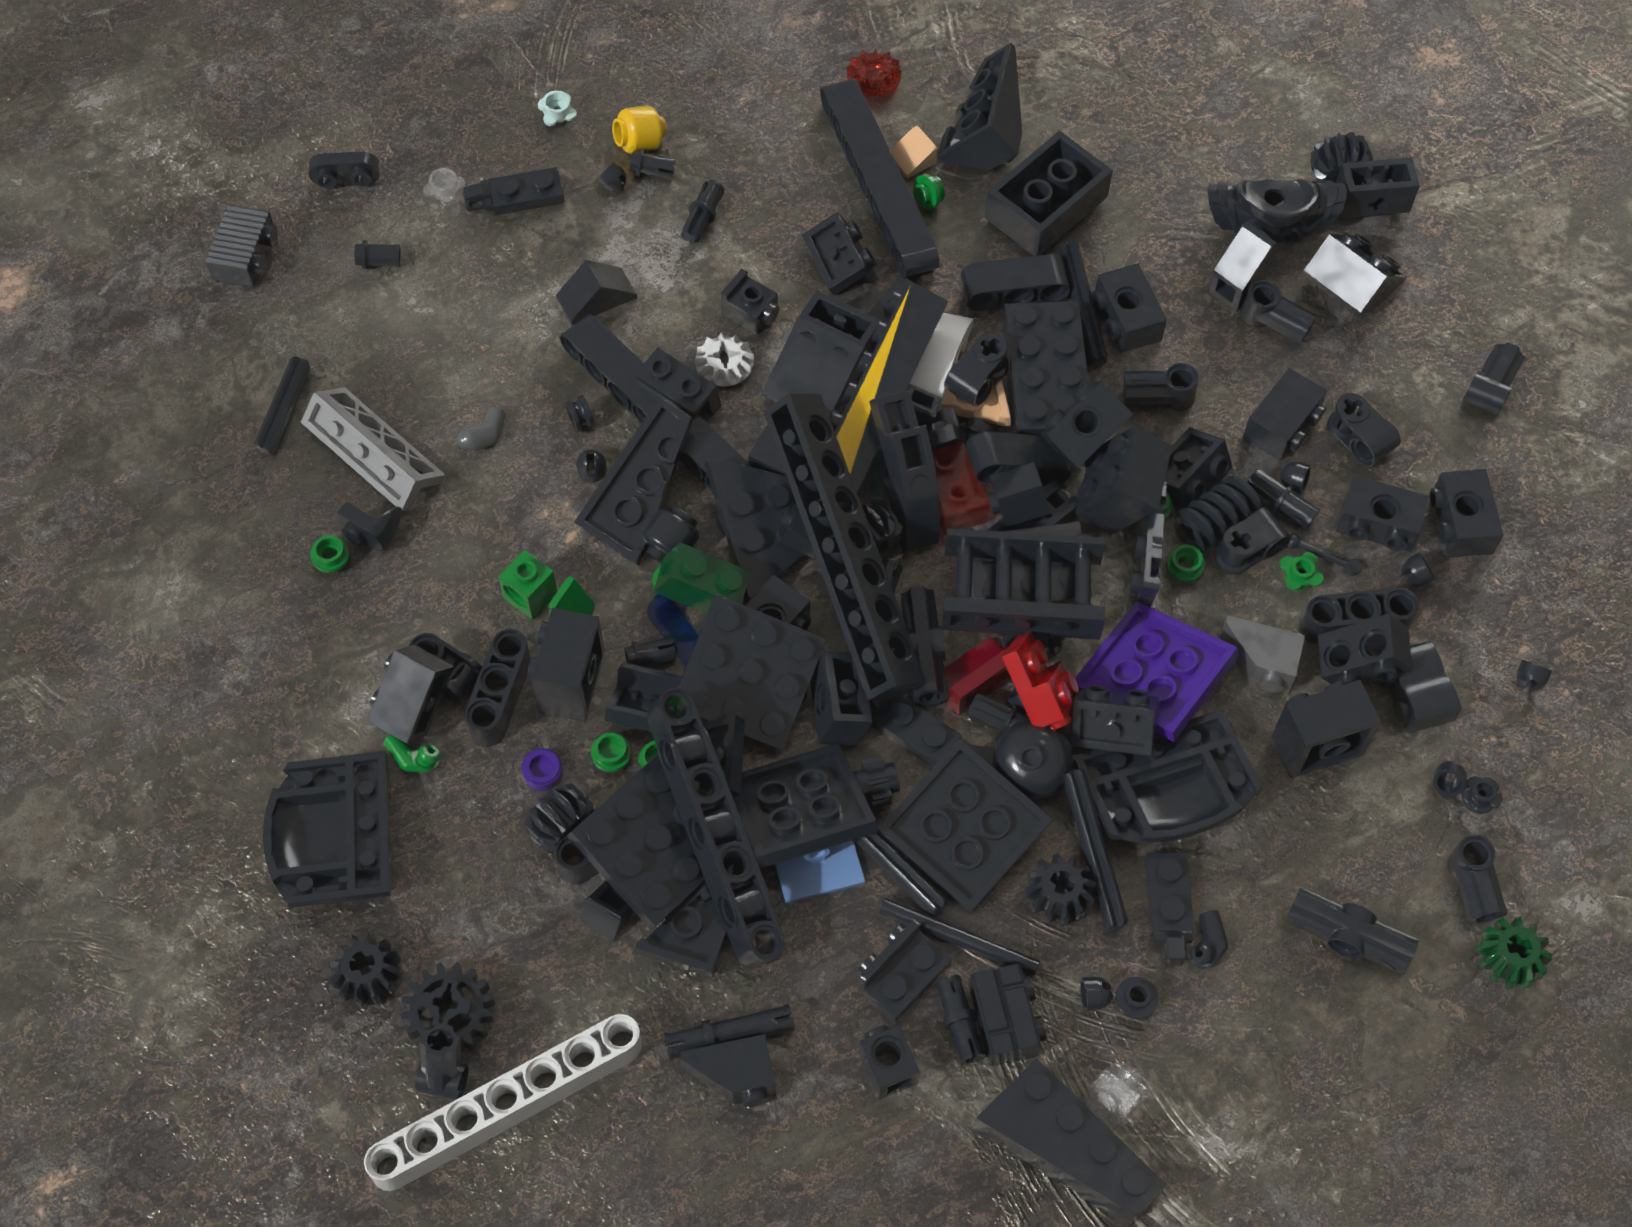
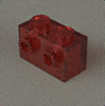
M963 441L932 450L939 494L940 526L944 535H947V528H971L987 523L990 502L981 482H978L975 478Z

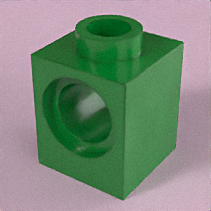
M525 550L498 576L503 599L532 620L553 599L558 591L554 571Z

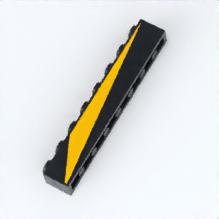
M908 281L902 293L894 291L886 307V311L892 314L887 323L880 320L871 338L872 341L877 343L873 353L865 351L856 369L862 375L858 383L850 381L841 401L847 403L843 414L836 411L831 420L857 492L880 446L869 401L878 397L906 391L948 303V300L911 281ZM789 506L779 526L786 530L780 543L817 561L798 506L796 509Z

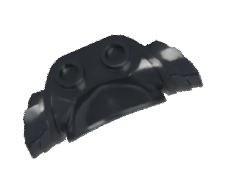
M1266 179L1260 181L1240 180L1238 183L1218 181L1217 184L1209 183L1207 189L1213 219L1221 229L1234 230L1237 235L1241 227L1248 222L1256 229L1264 231L1276 243L1283 242L1285 244L1297 243L1313 230L1323 229L1329 224L1334 223L1344 209L1347 196L1346 186L1342 182L1336 183L1331 180L1310 182L1304 179H1295L1293 181ZM1285 200V202L1282 205L1275 206Z

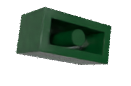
M680 542L663 558L654 592L707 613L715 594L742 604L751 571Z

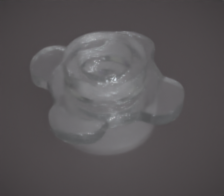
M439 168L430 174L429 184L423 187L425 196L438 198L443 204L449 205L455 201V195L466 184L464 178L457 177L453 170Z

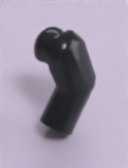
M1218 910L1207 911L1199 915L1204 937L1196 947H1192L1190 959L1197 968L1202 970L1216 966L1229 947Z

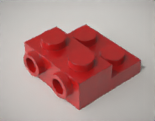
M1031 631L1017 636L1002 658L1032 725L1040 727L1050 725L1054 729L1067 725L1071 722L1069 715L1073 714V700L1079 692L1073 673L1070 670L1066 672L1062 661L1047 667L1048 656L1046 649L1040 640L1035 641Z

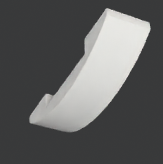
M948 313L942 314L909 383L943 398L938 411L942 409V403L947 391L944 388L945 378L949 370L957 362L960 351L964 352L974 324L973 318Z

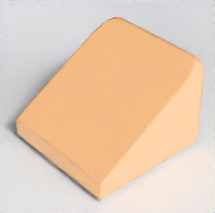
M919 126L912 128L890 149L899 170L907 179L936 164L937 148Z

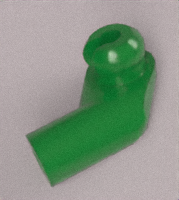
M391 734L383 741V745L403 771L428 773L439 765L440 751L434 745L428 744L427 748L421 746L420 749H411L407 743Z

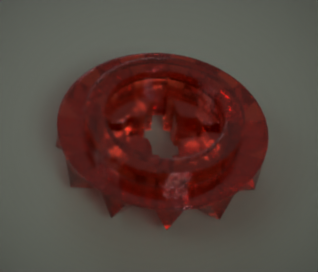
M876 48L872 53L862 50L858 57H851L850 64L847 67V80L855 78L864 95L881 96L890 93L899 85L902 71L899 60L892 59L890 52L880 54ZM876 67H880V73L875 71L868 76V69L874 70Z

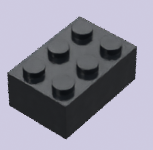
M1059 130L987 191L984 217L1033 256L1041 255L1108 197L1113 170Z

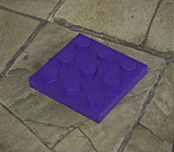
M1136 601L1075 679L1079 692L1082 688H1086L1089 685H1104L1114 692L1126 693L1128 690L1141 689L1150 692V696L1161 697V706L1156 715V733L1174 742L1238 658V647Z

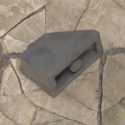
M1227 615L1220 640L1238 647V658L1235 663L1248 682L1258 685L1268 692H1285L1289 694L1297 674L1305 635Z

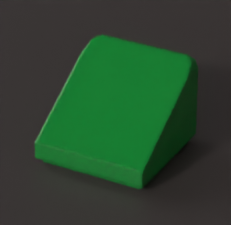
M571 576L566 578L548 605L550 613L552 608L592 615L595 610L593 600L575 578Z

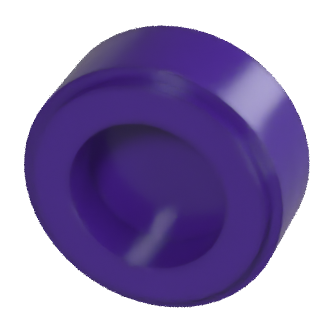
M546 748L536 749L528 753L522 762V774L526 784L538 791L550 790L557 786L563 776L562 762L557 753Z

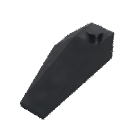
M1012 42L989 55L982 62L969 86L973 94L965 103L960 104L955 113L960 118L955 127H947L942 136L937 156L941 162L992 170L1002 163H1010L1018 155L1022 137V121L1016 48Z

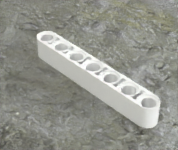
M626 1014L611 1016L371 1146L365 1154L364 1166L366 1172L378 1188L386 1191L399 1189L629 1064L639 1056L642 1050V1040L637 1022ZM619 1032H627L633 1036L631 1042L625 1046H615L611 1043V1039ZM587 1052L595 1056L593 1062L586 1067H577L572 1064L574 1058L580 1053ZM551 1073L556 1076L554 1083L550 1087L538 1088L534 1086L536 1078L541 1074ZM513 1094L517 1096V1100L511 1108L501 1110L495 1107L498 1098L502 1095ZM474 1115L478 1117L477 1123L472 1129L468 1131L456 1129L459 1119L463 1116ZM434 1136L438 1138L437 1145L430 1152L420 1153L417 1151V1145L424 1137ZM389 1157L398 1159L397 1166L391 1173L386 1175L377 1173V1168L381 1161Z

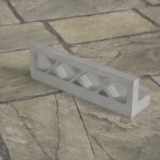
M345 387L313 393L301 423L396 507H401L402 511L412 509L421 488L442 483L445 477L442 471Z

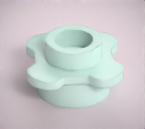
M551 91L539 100L538 108L544 113L543 121L546 125L554 126L556 123H562L565 120L572 121L576 118L577 112L571 107V96L563 91Z

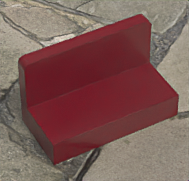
M990 637L944 668L948 686V700L945 701L958 716L969 709L976 694L988 696L1011 679L1002 658L1008 647L1002 650Z

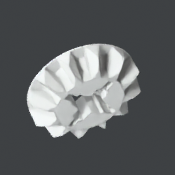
M721 332L717 338L710 339L707 337L705 343L701 347H697L695 358L697 372L717 386L738 384L746 379L753 369L754 354L750 350L749 343L739 340L737 334L733 337H725ZM722 351H725L728 357H730L727 368H724L723 363L719 359Z

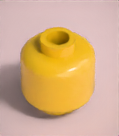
M649 105L630 107L621 110L617 118L614 119L612 133L617 146L622 147L625 152L633 154L634 150L640 151L641 148L645 149V152H650L660 147L662 137H665L667 134V125L664 117L659 116L656 109Z

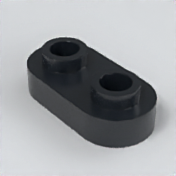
M368 152L317 154L309 161L308 176L313 183L323 188L354 185L368 186L375 183L380 177V161L375 155Z

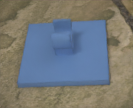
M853 840L775 864L786 904L865 884Z

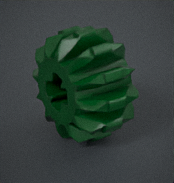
M1521 916L1514 918L1511 924L1503 917L1496 921L1494 927H1487L1483 931L1481 936L1484 941L1477 945L1476 953L1484 957L1479 963V969H1491L1493 971L1490 977L1491 983L1503 978L1507 990L1513 989L1517 983L1525 989L1532 986L1534 979L1541 980L1547 973L1545 965H1548L1552 960L1553 954L1544 950L1549 944V937H1537L1535 935L1538 929L1537 924H1532L1527 929L1523 926Z

